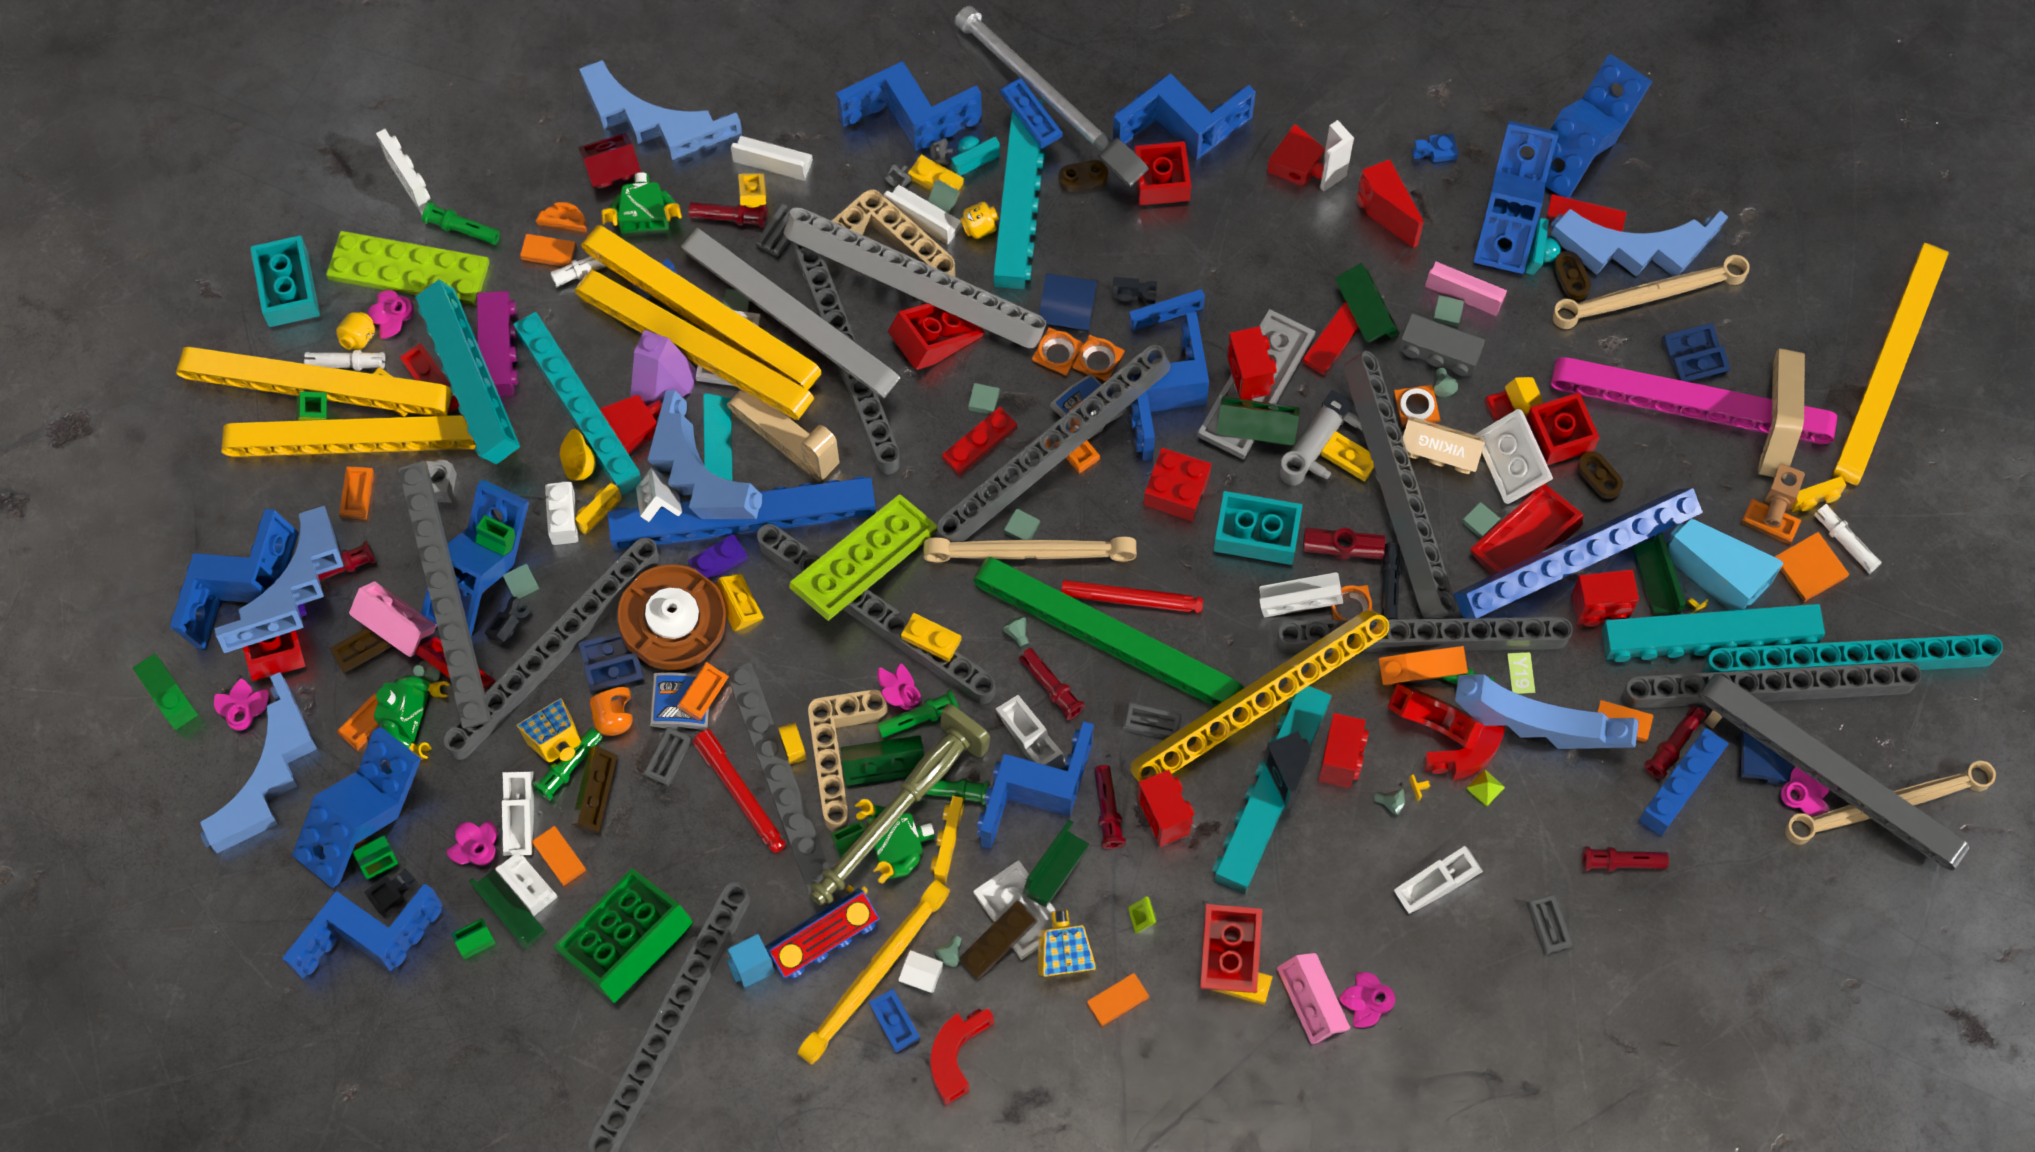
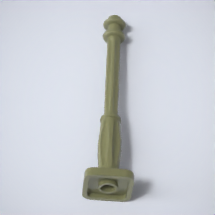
M948 704L942 710L940 725L946 736L919 761L906 781L901 784V791L831 870L824 869L822 871L823 879L821 882L811 883L810 888L812 892L809 895L817 904L822 905L824 902L831 903L833 901L831 894L836 889H844L845 884L843 881L907 808L914 801H920L922 796L947 773L963 750L966 751L967 749L976 757H983L989 749L990 735L983 727L952 704Z

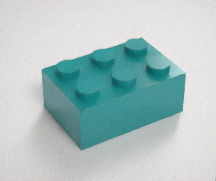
M302 236L250 246L262 314L268 326L274 327L320 316L308 249Z
M1224 491L1213 552L1292 565L1303 504Z

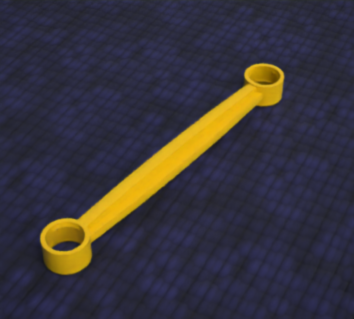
M938 880L930 884L922 895L920 903L874 955L866 969L861 971L818 1030L812 1032L805 1039L797 1053L800 1057L811 1065L820 1058L828 1046V1041L875 988L930 914L937 911L945 902L950 893L949 888Z

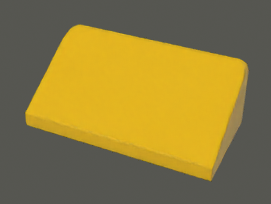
M742 573L720 577L715 585L722 594L726 608V617L733 631L741 630L764 618Z

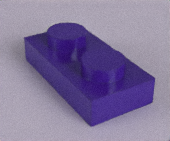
M732 534L688 560L691 568L711 580L748 559L735 535Z

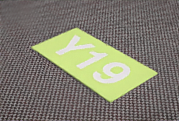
M1530 652L1508 653L1512 692L1516 694L1535 693Z

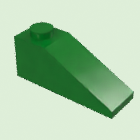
M156 653L132 667L174 730H177L198 716Z

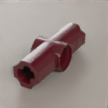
M1347 527L1340 528L1337 531L1305 528L1303 552L1331 554L1342 560L1348 559L1351 556L1383 559L1385 535L1357 533ZM1344 540L1347 541L1350 544V546L1344 547L1341 546L1338 542Z

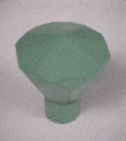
M1445 368L1437 369V380L1433 386L1434 394L1439 397L1453 395L1458 389V383L1447 375Z
M1025 617L1011 618L1002 628L1005 633L1017 641L1019 647L1029 643L1026 637Z
M425 660L413 669V673L417 677L427 679L430 683L437 682L440 678L441 672Z
M1398 789L1388 793L1376 792L1374 801L1384 804L1392 813L1398 815L1405 804L1404 790Z
M953 935L948 943L936 948L934 951L936 959L943 962L946 966L956 967L959 962V946L962 943V939L957 935Z

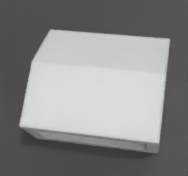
M910 950L899 981L932 993L942 972L943 962Z

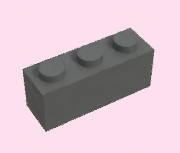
M1412 314L1401 339L1399 351L1410 358H1420L1428 361L1429 364L1435 367L1442 366L1450 369L1457 375L1472 377L1485 340Z

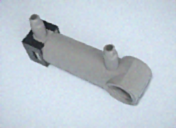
M1334 390L1330 391L1322 402L1319 412L1290 452L1286 453L1281 460L1279 474L1285 484H1300L1308 470L1325 479L1330 477L1331 472L1315 460L1334 432L1339 427L1342 428L1345 422L1363 430L1359 417L1352 413L1354 405L1352 401ZM1296 466L1299 470L1291 471L1287 467Z

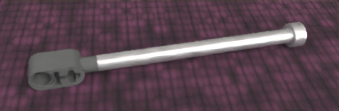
M967 6L957 14L955 25L964 33H972L1092 143L1101 152L1098 155L1100 160L1126 185L1131 187L1149 170L1147 165L1120 139L1116 137L1111 141L981 22L982 16L972 6Z

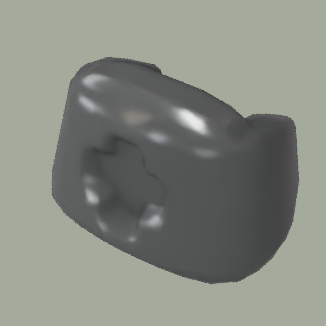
M942 138L932 142L930 149L932 161L939 165H949L950 159L948 154L954 153L953 148L948 149L947 139Z
M894 163L889 164L884 174L885 180L894 188L898 185L905 187L911 182V177L905 173L907 169L905 165L899 169Z

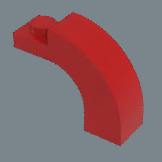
M1400 683L1397 684L1387 706L1388 709L1399 716L1433 728L1470 749L1474 748L1484 724L1474 719L1464 710Z
M1505 725L1483 726L1473 749L1465 747L1454 751L1426 752L1423 760L1424 771L1442 774L1452 770L1453 780L1467 778L1478 773L1495 756L1503 738Z
M989 1008L983 1011L981 1009L973 1011L966 1017L967 1021L965 1022L959 1013L955 1014L942 1026L934 1040L931 1052L932 1078L945 1106L970 1091L969 1083L958 1067L957 1056L960 1048L967 1040L994 1024V1016Z

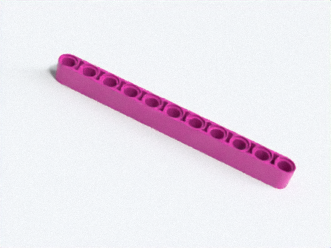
M1561 357L1555 360L1551 386L1556 390L1574 394L1580 392L1581 395L1764 433H1769L1772 424V399L1572 358ZM1804 406V423L1799 440L1818 444L1834 442L1837 415L1828 410Z

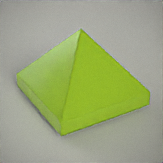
M1485 769L1466 787L1486 807L1505 788Z
M1144 897L1128 907L1135 933H1139L1156 923L1155 912L1149 897Z

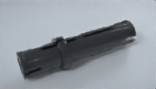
M1395 542L1385 544L1384 561L1380 572L1383 575L1381 615L1387 620L1398 619L1399 575L1402 574V567L1400 566L1401 548L1399 543Z

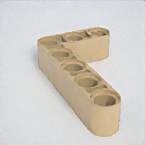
M877 190L864 192L832 220V222L861 235L865 234L871 227H874L903 254L938 270L940 268H947L949 270L945 271V273L955 277V262L952 256ZM871 204L877 205L876 207H873V208L868 207V206L871 205ZM852 220H858V221H859L858 223H854V224L849 223V222L852 221ZM888 220H894V221H895L894 223H890V224H889V223H886V221H888ZM905 236H912V237H913V238L908 239V240H907V239H903V237H905ZM923 252H930V253H931V254L926 255V256H925V255H921V253H923Z
M1778 348L1773 363L1772 424L1759 461L1758 474L1775 477L1780 464L1789 467L1791 465L1804 423L1805 353ZM1783 474L1781 479H1786L1787 474Z
M740 390L727 403L728 408L731 409V412L817 481L822 482L839 464L837 440L831 431L823 425H818L809 434L784 413L743 390Z
M879 690L814 699L808 706L823 817L826 827L832 832L843 829L849 824L836 728L877 722L885 718L888 710L887 701ZM872 702H879L882 704L881 707L876 710L870 709L868 707L869 704ZM846 706H852L855 708V710L849 714H845L841 711ZM819 710L828 712L823 718L815 717V713ZM824 735L832 738L828 743H820L818 741ZM826 761L836 763L831 769L822 767V764ZM835 786L839 788V791L834 795H829L825 792L826 789ZM834 812L843 814V817L838 821H833L829 818Z

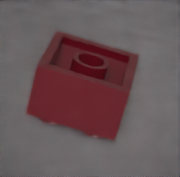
M626 132L578 147L592 187H607L614 180L620 178L622 180H629L634 178L636 173L641 172L633 144Z

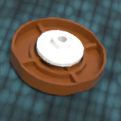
M675 564L661 565L644 571L623 592L618 605V627L625 646L646 664L658 669H685L704 661L720 643L724 635L726 608L720 590L713 582L688 566Z

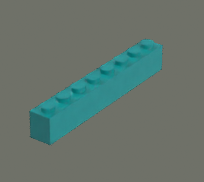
M1038 99L1044 107V99ZM1013 111L994 269V287L1025 290V281L1031 279L1032 265H1027L1028 257L1033 258L1034 242H1030V235H1035L1036 220H1032L1033 213H1038L1039 198L1035 197V190L1040 191L1041 175H1037V170L1043 167L1044 153H1039V145Z
M438 279L416 296L419 305L418 311L425 319L427 324L426 331L434 341L436 354L441 358L443 363L442 370L450 380L452 385L450 386L451 392L459 402L460 406L458 409L466 419L468 424L467 431L475 441L476 453L481 459H487L494 464H498L520 448V444L456 291L453 287Z
M537 312L514 323L518 339L574 426L580 430L585 443L592 448L597 462L610 482L619 488L621 496L635 489L642 480L638 468Z
M1820 604L1606 620L1601 629L1606 660L1614 659L1616 662H1625L1631 658L1641 657L1642 660H1651L1657 658V656L1668 655L1669 658H1678L1690 653H1695L1696 656H1704L1718 648L1820 643L1825 635Z
M1307 686L1290 697L1287 705L1291 706L1288 714L1282 713L1276 727L1280 729L1277 738L1272 736L1269 743L1298 731L1301 738H1306L1311 747L1332 695ZM1261 760L1255 774L1259 776L1256 785L1250 784L1245 795V799L1249 800L1245 809L1240 807L1235 817L1234 823L1238 824L1234 833L1229 831L1223 847L1227 848L1224 857L1218 856L1212 871L1216 872L1215 882L1244 895L1284 808V803L1264 760Z

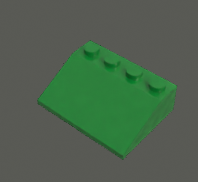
M631 868L553 948L602 994L615 1003L694 922L679 903L635 869Z

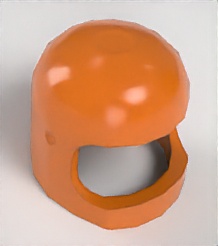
M617 687L590 698L593 724L600 734L606 736L619 735L626 732L632 725V715L624 712L626 702L631 699L629 688ZM614 696H622L614 701H611V699Z

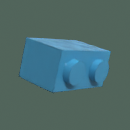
M759 934L728 949L730 958L726 961L735 982L741 980L744 988L775 973L771 958Z

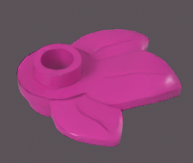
M392 290L378 293V303L372 305L366 312L374 324L380 325L379 333L381 339H387L397 334L401 330L403 322L408 321L414 314L412 301L404 296L399 297Z
M902 663L897 666L894 674L881 667L877 670L878 682L884 688L881 691V695L888 703L893 706H900L907 711L918 706L921 700L920 692L914 686L911 674Z
M240 679L233 686L229 696L226 694H215L214 707L217 713L226 718L229 727L239 731L248 728L252 724L254 717L264 712L269 702L267 690H260L254 693L250 685L243 679ZM239 715H245L243 720L236 721Z
M1795 767L1791 772L1790 781L1781 789L1782 801L1788 807L1800 808L1805 814L1812 817L1830 812L1828 805L1822 799L1829 792V789ZM1791 790H1795L1797 792V799L1791 798Z
M490 820L484 822L480 827L471 822L460 823L455 831V838L458 843L446 850L447 856L458 864L472 862L481 866L488 865L495 857V846L493 843L498 836L496 826Z
M1360 972L1356 974L1357 985L1345 989L1339 996V1000L1343 1005L1355 1011L1353 1026L1365 1028L1376 1024L1382 1013L1390 1011L1395 1005L1396 997L1393 990L1389 986L1381 984L1377 976L1369 972ZM1379 994H1385L1386 998L1383 1002L1379 1003L1376 1001V997Z

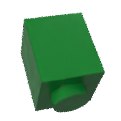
M300 391L296 399V421L326 420L327 393Z

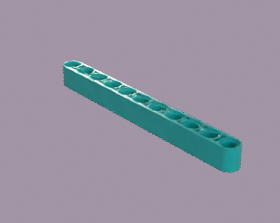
M1988 634L1718 648L1710 653L1703 670L1704 673L1903 662L1913 663L1920 670L1986 667L1991 665L2001 654L2003 645L1998 637ZM1982 647L1988 648L1991 654L1985 653ZM1955 648L1962 650L1965 656L1959 655ZM1928 650L1935 651L1938 657L1932 656ZM1901 651L1909 653L1911 658L1904 657ZM1874 653L1882 654L1885 660L1878 659ZM1847 654L1854 655L1858 661L1851 660ZM1820 655L1827 656L1831 662L1823 661ZM1794 657L1801 658L1804 664L1797 663ZM1766 658L1774 659L1777 665H1771ZM1744 659L1748 661L1751 666L1746 667L1740 663V660ZM1713 661L1721 662L1724 668L1716 667Z

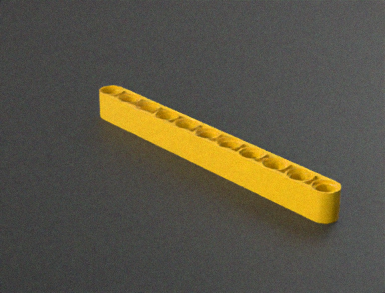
M597 225L581 243L582 249L595 260L728 346L795 382L806 390H809L822 374L821 369L814 362L605 227Z
M1925 242L1923 243L1835 465L1832 477L1842 476L1847 483L1855 486L1859 484L1949 251Z
M590 269L574 289L581 299L643 334L644 330L669 338L688 360L795 420L800 419L814 400L813 395L802 386Z
M184 347L182 349L176 369L178 376L188 380L298 396L300 391L327 393L328 401L428 416H447L453 395L450 387L437 383L194 347Z
M459 415L229 423L223 426L221 452L231 457L475 449L476 444L467 431L468 424L466 419Z
M1373 610L1363 611L1138 756L1131 764L1130 771L1132 775L1140 782L1166 770H1170L1171 774L1383 638L1389 631L1388 620ZM1377 619L1376 627L1370 630L1369 625L1371 621ZM1354 633L1355 638L1353 642L1347 645L1348 636ZM1332 648L1331 656L1324 659L1325 651ZM1306 663H1309L1310 667L1308 671L1302 674V666ZM1287 677L1286 685L1279 688L1280 680ZM1264 692L1263 700L1256 703L1257 695ZM1242 707L1240 715L1233 718L1234 710ZM1214 722H1219L1218 729L1210 732L1211 725ZM1196 736L1195 744L1187 747L1188 740ZM1173 751L1172 759L1164 762L1165 754ZM1146 766H1151L1149 774L1141 776L1142 769Z

